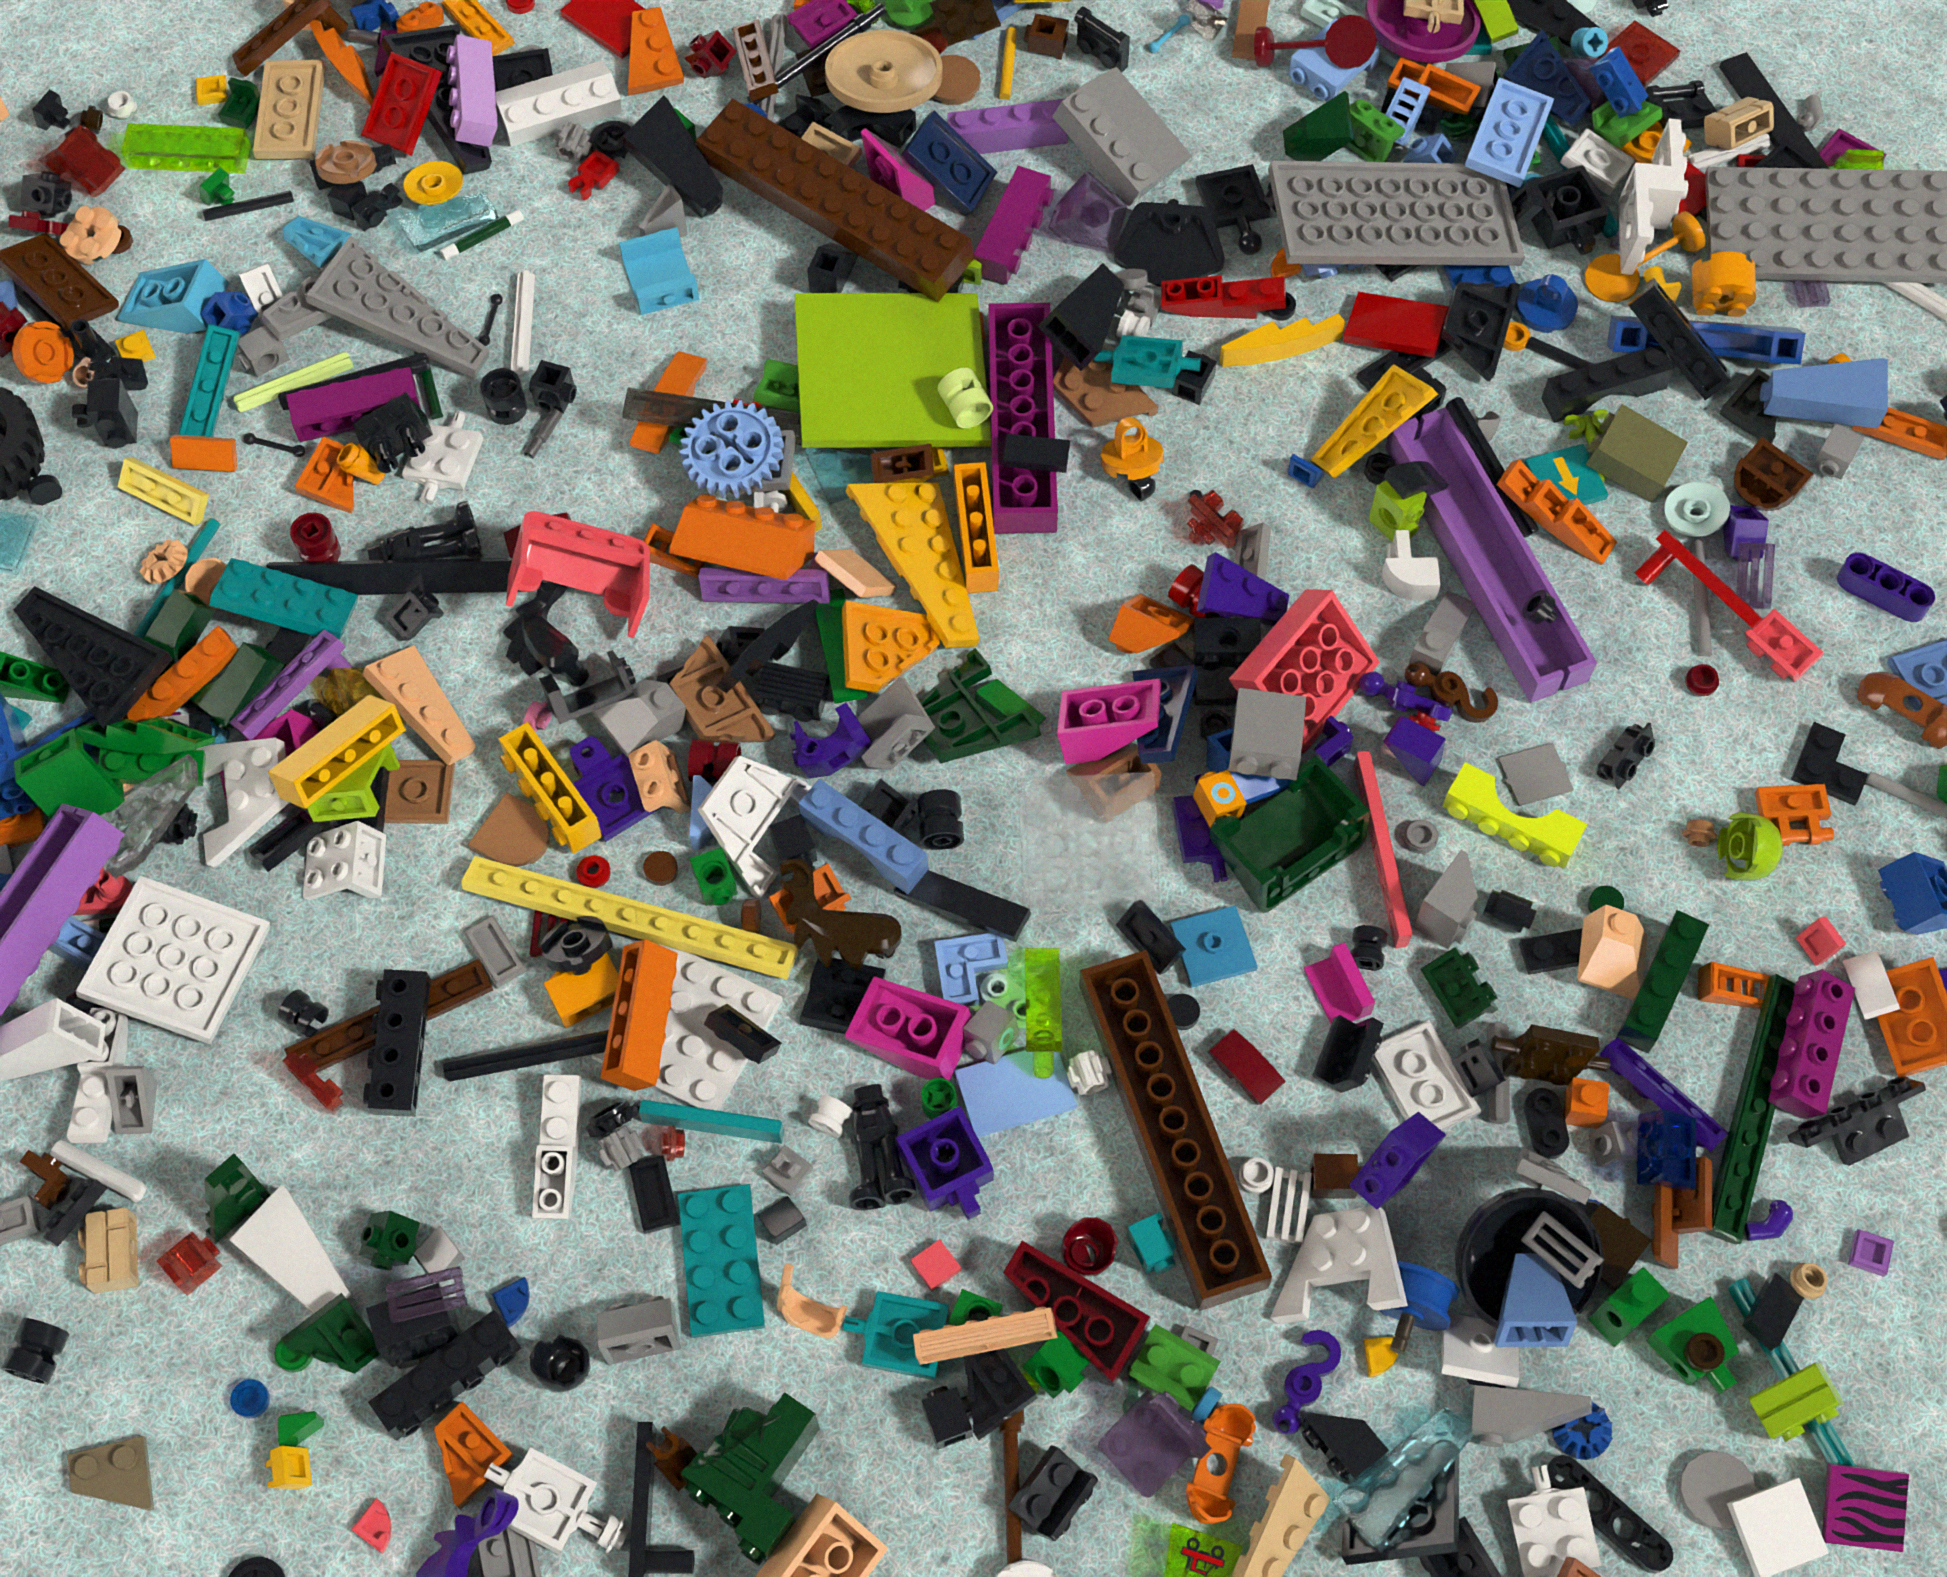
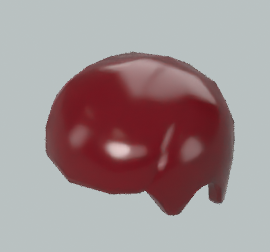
M1084 1217L1072 1224L1063 1236L1061 1257L1068 1268L1081 1276H1098L1113 1263L1118 1245V1237L1109 1223L1098 1217ZM1086 1246H1089L1094 1252L1093 1261H1091Z

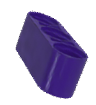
M1861 552L1850 554L1837 575V582L1845 591L1908 622L1922 620L1935 601V593L1927 584Z

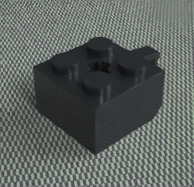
M1580 165L1531 180V182L1538 183L1544 207L1531 221L1546 247L1551 249L1572 242L1580 255L1591 253L1596 242L1593 235L1602 233L1608 216V209L1605 200L1585 167Z

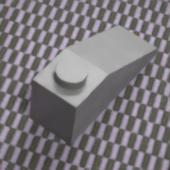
M1447 591L1425 625L1413 648L1408 665L1414 662H1422L1428 666L1430 674L1435 676L1440 674L1475 609V604L1468 599Z
M1475 1385L1471 1431L1474 1439H1479L1481 1445L1502 1447L1503 1442L1515 1443L1592 1414L1591 1396Z

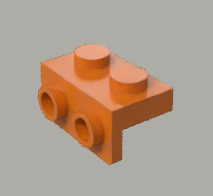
M825 863L813 870L814 894L818 904L826 910H845L846 906L844 903L850 900L851 897L848 892L845 893L829 864ZM782 888L767 898L787 933H794L797 923L790 925L786 922L785 917L794 897Z

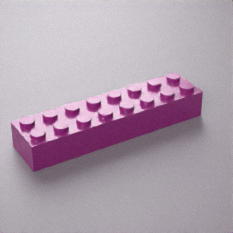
M1050 302L988 304L990 401L993 405L991 413L994 534L1057 533L1058 501L1056 472L1003 466L1007 434L1055 439L1052 341L1037 327L1050 314Z

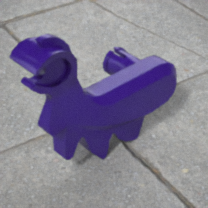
M493 1488L495 1498L488 1496L475 1518L462 1514L455 1517V1530L441 1531L435 1534L434 1540L442 1546L423 1563L417 1571L416 1577H467L470 1557L475 1547L482 1540L498 1535L508 1527L517 1514L519 1508L518 1499L511 1494Z

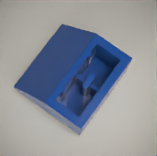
M1233 728L1207 737L1206 767L1210 772L1216 771V773H1219L1229 768ZM1229 771L1247 804L1285 791L1289 788L1290 779H1277L1275 777L1247 775Z

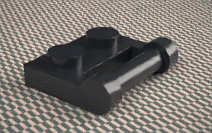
M1082 6L1074 17V21L1078 23L1077 45L1080 50L1085 54H1092L1098 58L1106 68L1112 69L1117 67L1123 72L1128 67L1130 36L1123 31L1117 32L1094 17L1092 11Z
M1701 80L1690 81L1686 85L1661 88L1658 85L1647 86L1645 89L1649 95L1645 101L1662 108L1663 118L1658 120L1663 129L1669 118L1680 119L1681 129L1704 127L1705 116L1714 112L1717 113L1704 92L1705 87ZM1690 96V99L1663 101V99Z

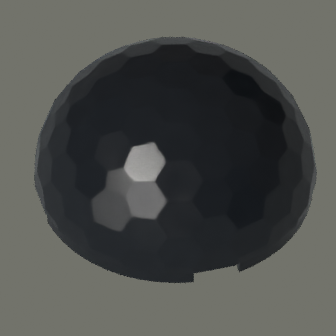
M1530 1187L1515 1188L1493 1196L1479 1206L1467 1220L1458 1238L1455 1251L1456 1276L1467 1303L1484 1322L1497 1329L1506 1280L1515 1254H1537L1522 1242L1521 1239L1543 1211L1551 1215L1603 1258L1602 1244L1598 1231L1595 1230L1593 1223L1585 1212L1572 1200L1550 1190ZM1547 1223L1543 1225L1542 1228L1584 1263L1587 1262L1588 1257ZM1536 1234L1533 1239L1575 1275L1580 1271L1579 1268ZM1603 1261L1600 1265L1595 1266L1591 1277L1587 1276L1584 1280L1585 1284L1581 1289L1559 1273L1575 1315L1577 1313L1581 1314L1596 1293L1602 1275Z

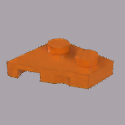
M463 1401L434 1428L438 1446L442 1452L445 1472L450 1482L453 1502L461 1510L490 1481L484 1478V1475L491 1462L503 1468L514 1457V1454Z

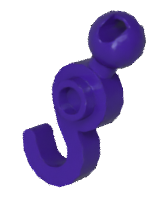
M1376 671L1365 673L1359 679L1360 690L1366 696L1383 695L1390 699L1389 706L1407 712L1408 707L1427 712L1433 718L1449 722L1454 710L1445 704L1414 693L1416 687L1406 682L1397 680L1396 685L1384 682L1382 675Z
M1312 1330L1302 1336L1301 1345L1303 1347L1317 1344L1322 1345L1328 1352V1359L1322 1363H1308L1292 1369L1286 1376L1283 1388L1288 1401L1286 1405L1278 1407L1272 1416L1273 1425L1281 1434L1290 1435L1299 1430L1302 1423L1299 1412L1301 1407L1315 1403L1322 1390L1320 1377L1331 1374L1340 1362V1344L1329 1332ZM1280 1424H1285V1425H1287L1288 1430H1287V1431L1281 1430V1429L1279 1428V1425H1280Z

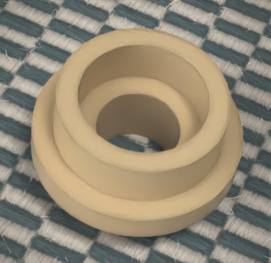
M1800 1263L1790 1273L1791 1284L1802 1297L1813 1300L1819 1298L1825 1292L1828 1283L1827 1275L1817 1264Z

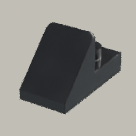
M797 94L795 96L797 110L777 124L801 138L812 122L825 127L824 120L834 111L818 98Z

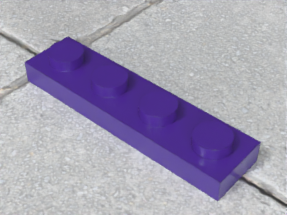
M1619 1037L1610 1042L1599 1054L1601 1057H1609V1069L1629 1080L1637 1094L1645 1099L1652 1100L1661 1108L1660 1111L1667 1120L1672 1123H1678L1689 1132V1138L1696 1145L1702 1148L1706 1147L1711 1152L1728 1135L1729 1132Z

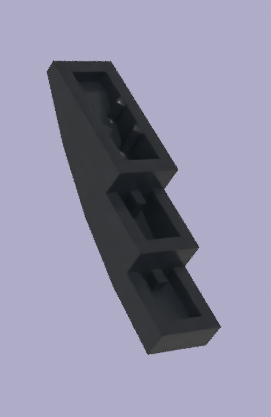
M813 599L790 611L767 628L731 664L716 686L727 693L741 680L744 673L753 677L766 665L770 657L776 661L781 659L792 648L819 602Z

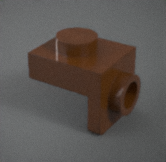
M28 1150L19 1162L30 1172L46 1181L35 1194L34 1199L50 1211L54 1204H60L67 1197L72 1180L59 1169L62 1163L46 1152L39 1157Z

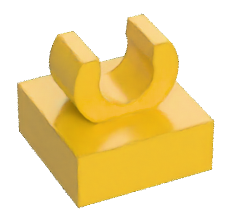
M279 1446L270 1450L271 1459L266 1461L265 1468H272L273 1481L267 1483L268 1488L299 1490L312 1486L308 1448Z

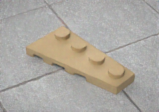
M1284 1454L1280 1463V1467L1284 1468L1283 1474L1277 1486L1271 1484L1265 1497L1266 1500L1270 1501L1261 1523L1254 1522L1249 1536H1251V1546L1247 1555L1239 1556L1230 1577H1282L1330 1502L1331 1498L1295 1457Z

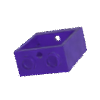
M1418 1111L1389 1132L1349 1186L1375 1209H1379L1409 1184L1445 1138L1446 1134Z

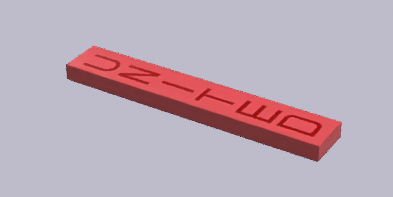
M1369 751L1357 752L1353 767L1361 802L1370 810L1368 833L1394 947L1403 948L1409 944L1412 929L1372 757Z

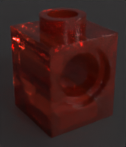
M190 1232L157 1260V1263L187 1296L222 1267V1264L216 1259V1256L221 1253L220 1250L207 1236L200 1240L193 1232Z

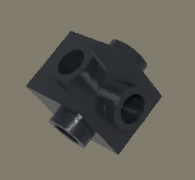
M50 171L23 175L20 205L37 209V213H41L42 216L56 217V213L67 212L72 202V182L60 179V174Z
M541 360L529 383V391L532 393L535 406L547 412H551L555 408L564 414L568 404L573 403L576 397L577 387L574 385L570 368Z

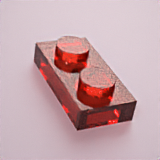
M292 1051L282 1060L283 1065L332 1115L344 1106L343 1101L340 1099L344 1094L342 1090L330 1078L324 1082L315 1073L319 1069L318 1066L305 1053L299 1057Z

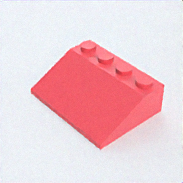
M1306 589L1232 674L1229 681L1237 692L1239 688L1306 696L1301 750L1302 753H1305L1323 732L1325 720L1331 715L1335 717L1358 690L1361 676L1365 673L1373 672L1380 661L1332 590Z

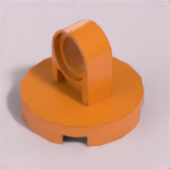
M48 321L28 323L19 329L14 338L12 346L13 362H15L21 374L32 382L39 384L59 382L63 379L61 377L64 373L70 371L74 357L72 342L69 337H64L59 330L61 328L57 324Z

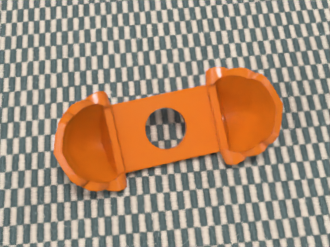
M1242 1404L1221 1405L1204 1422L1203 1430L1206 1431L1192 1482H1187L1186 1486L1187 1504L1192 1515L1199 1523L1215 1524L1226 1521L1232 1516V1510L1236 1505L1233 1499L1227 1497L1240 1448L1241 1446L1249 1447L1252 1445V1435L1256 1429L1254 1414ZM1213 1453L1221 1455L1226 1463L1225 1471L1220 1476L1211 1474L1207 1468V1459Z

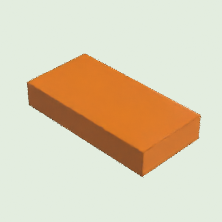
M173 435L170 437L172 468L235 472L237 469L236 439Z

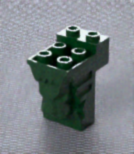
M785 1392L776 1405L773 1404L767 1415L749 1407H743L741 1410L733 1409L723 1432L715 1436L707 1453L701 1450L681 1472V1476L686 1483L684 1489L690 1493L688 1496L705 1509L710 1504L716 1507L715 1511L720 1514L719 1518L734 1529L739 1540L737 1546L742 1550L741 1553L758 1566H760L762 1561L766 1562L796 1522L793 1513L772 1498L820 1430L816 1413Z

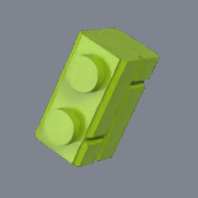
M1818 1362L1748 1397L1771 1439L1782 1437L1785 1443L1806 1433L1802 1427L1803 1425L1815 1419L1821 1425L1839 1416L1836 1408L1844 1405V1401L1832 1384L1824 1367Z

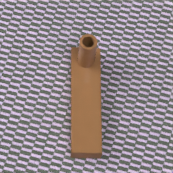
M1270 0L1240 1L1232 58L1255 60L1254 35L1257 27L1266 26Z

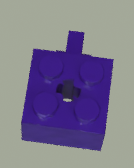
M961 1106L896 1137L898 1153L929 1212L949 1203L951 1207L958 1204L967 1221L981 1214L980 1206L974 1195L980 1193L979 1188L994 1180V1170ZM946 1155L947 1160L951 1157V1161L944 1163L942 1160L939 1162V1157Z

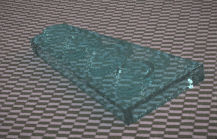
M1445 1406L1331 1500L1333 1505L1349 1523L1382 1553L1389 1544L1387 1537L1396 1526L1401 1528L1410 1517L1408 1511L1419 1497L1423 1499L1433 1488L1431 1481L1439 1471L1445 1472L1473 1437L1470 1426Z

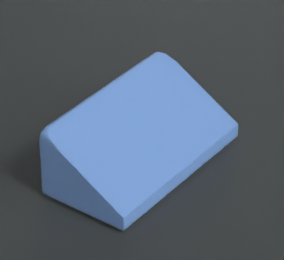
M70 916L61 927L58 939L49 946V949L52 953L87 971L107 935Z

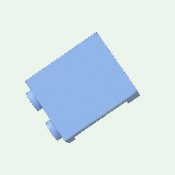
M1335 18L1333 21H1331L1311 40L1325 39L1326 33L1329 30L1330 26L1336 20H1338V18ZM1376 45L1370 59L1360 67L1353 69L1340 68L1332 63L1326 54L1325 47L1300 48L1291 56L1288 75L1291 76L1296 84H1303L1313 91L1319 100H1326L1328 102L1337 96L1338 92L1364 69L1370 73L1377 67L1381 48Z

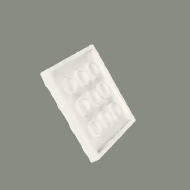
M139 876L76 990L77 997L211 1045L270 930V922Z
M663 946L678 953L676 962L677 972L673 980L670 998L671 1008L668 1012L665 1028L666 1039L662 1046L659 1064L660 1074L656 1085L651 1088L687 1106L719 1111L748 1059L742 1055L741 1051L727 1041L719 1039L712 1030L704 1025L708 1014L725 1004H729L763 1030H766L783 1001L782 996L692 953ZM605 1052L592 1054V1059L603 1064Z

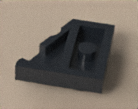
M1004 1348L963 1356L968 1380V1396L972 1411L973 1433L979 1441L1034 1402L1038 1397Z

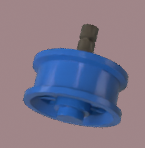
M1397 1261L1408 1306L1378 1311L1399 1320L1390 1350L1398 1354H1404L1413 1326L1432 1331H1442L1449 1328L1451 1319L1447 1312L1451 1301L1458 1299L1460 1289L1453 1281L1436 1271L1417 1264Z

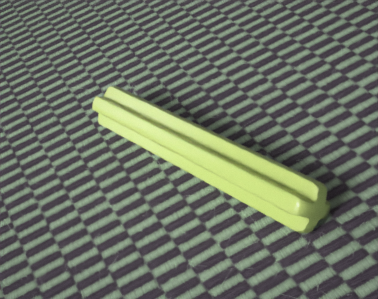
M341 352L233 396V400L237 409L240 412H244L277 399L280 392L316 383L347 371L353 367L348 353Z

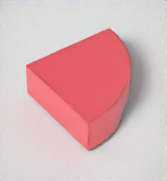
M376 1498L351 1530L383 1554L390 1541L392 1524L391 1518L389 1520L388 1510Z

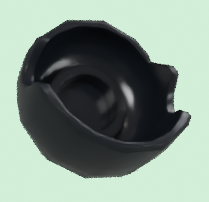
M558 1335L556 1339L549 1342L539 1341L529 1357L532 1374L543 1388L551 1392H567L578 1387L587 1378L591 1368L589 1352L579 1340L563 1335ZM569 1360L568 1363L565 1365V1367L562 1369V1371H561V1372L559 1373V1375H558V1367H559V1365H560L563 1361Z

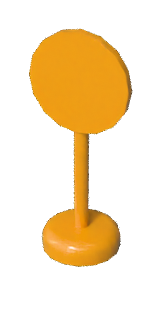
M1686 211L1677 214L1672 220L1674 237L1645 253L1643 262L1638 263L1637 267L1677 243L1688 252H1698L1703 249L1706 241L1705 235L1696 218ZM1604 254L1596 257L1589 263L1585 272V285L1589 292L1598 299L1607 302H1621L1635 294L1640 283L1639 271L1636 267L1633 275L1621 274L1620 255Z

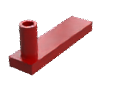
M1665 529L1656 538L1661 546L1634 572L1649 586L1677 558L1751 628H1755L1763 620L1753 608Z

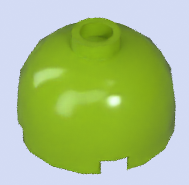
M1745 812L1732 814L1728 819L1733 821L1729 824L1728 828H1721L1717 840L1719 860L1726 856L1728 873L1723 874L1728 878L1741 881H1755L1770 875L1776 869L1783 855V842L1779 829L1769 819ZM1729 856L1733 859L1745 860V868L1737 867L1730 860Z

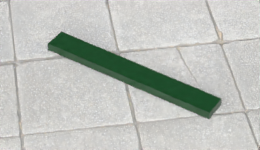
M1778 974L1769 977L1712 1195V1231H1706L1735 1245L1742 1242L1776 1105L1768 1102L1772 1088L1771 1080L1776 1072L1779 1048L1783 1042L1787 1027L1786 1019L1791 1011L1795 994V983Z

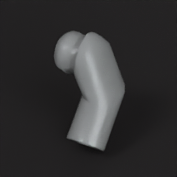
M1810 95L1805 99L1806 114L1802 116L1800 113L1797 117V124L1802 131L1810 132L1824 121V113L1818 95Z

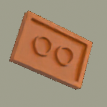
M1934 957L1887 970L1886 973L1900 1009L1879 1015L1877 1018L1898 1077L1909 1076L1947 1065V992Z

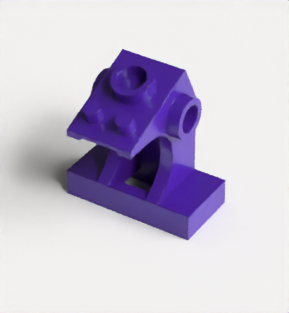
M847 702L835 708L839 715L838 726L826 738H810L803 731L798 721L794 722L795 732H790V738L792 741L795 740L796 748L792 750L793 760L796 768H801L808 779L830 776L861 757L870 748L872 741Z

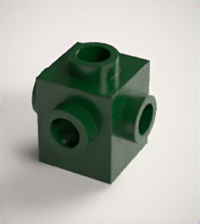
M393 1211L371 1213L368 1225L361 1234L362 1245L359 1256L371 1260L370 1265L381 1270L390 1271L393 1266L408 1265L416 1250L415 1240L420 1222Z

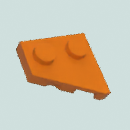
M323 436L295 484V491L328 506L352 514L354 510L353 475L342 471L341 465L337 463L338 454L345 445Z

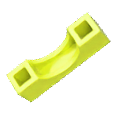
M1467 762L1463 764L1442 805L1447 808V811L1453 817L1461 820L1466 818L1478 824V828L1488 835L1497 834L1507 839L1513 848L1520 851L1528 850L1538 855L1544 864L1551 867L1559 866L1563 869L1567 865L1588 825L1559 809H1555L1550 814L1538 818L1521 817L1510 812L1503 806L1496 794L1495 777Z

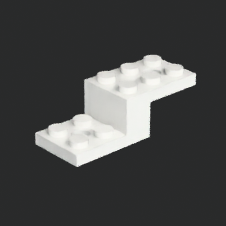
M1669 118L1651 157L1652 164L1635 162L1618 200L1621 274L1633 275L1638 263H1642L1644 260L1647 244H1651L1653 241L1654 229L1667 230L1671 219L1678 214L1681 199H1685L1687 196L1688 181L1684 180L1687 157L1683 156L1686 134L1682 133L1680 119Z

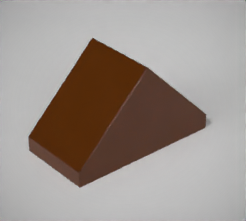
M930 443L871 453L873 483H922L934 476L932 444Z

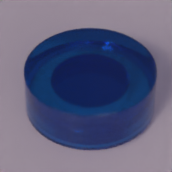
M247 1379L240 1382L233 1389L230 1397L232 1409L239 1416L247 1419L256 1418L263 1414L270 1403L269 1390L262 1382L255 1379Z

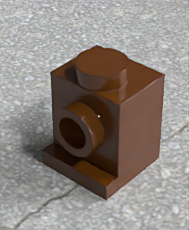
M1035 13L1032 25L1027 24L1024 35V42H1028V51L1056 56V59L1062 60L1068 41L1069 20Z

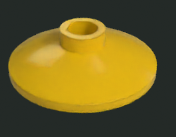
M443 161L427 162L415 167L407 174L403 184L404 191L407 197L416 203L423 205L440 204L452 199L459 193L463 186V176L459 168L451 163Z

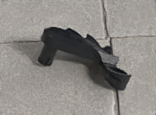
M541 582L540 587L537 589L536 597L516 608L515 611L520 616L503 631L506 637L512 640L506 657L513 664L519 661L521 669L528 676L545 668L553 674L563 673L575 687L581 686L588 680L589 672L577 661L579 650L569 638L547 622V615L551 606L564 595L568 586L553 582Z

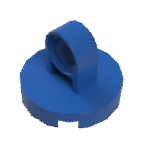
M1547 274L1543 279H1535L1527 283L1520 290L1515 306L1518 314L1521 316V321L1526 326L1535 331L1551 333L1554 330L1566 329L1574 321L1578 309V301L1576 295L1563 278L1558 275Z

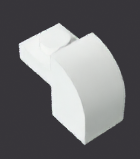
M1396 530L1393 542L1387 545V558L1382 570L1383 581L1394 594L1408 600H1436L1440 588L1438 558H1412L1409 530Z

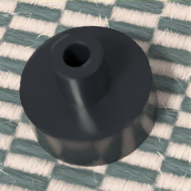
M1544 590L1535 592L1526 601L1522 609V616L1534 625L1540 624L1544 620L1549 624L1553 623L1558 616L1553 610L1555 599Z

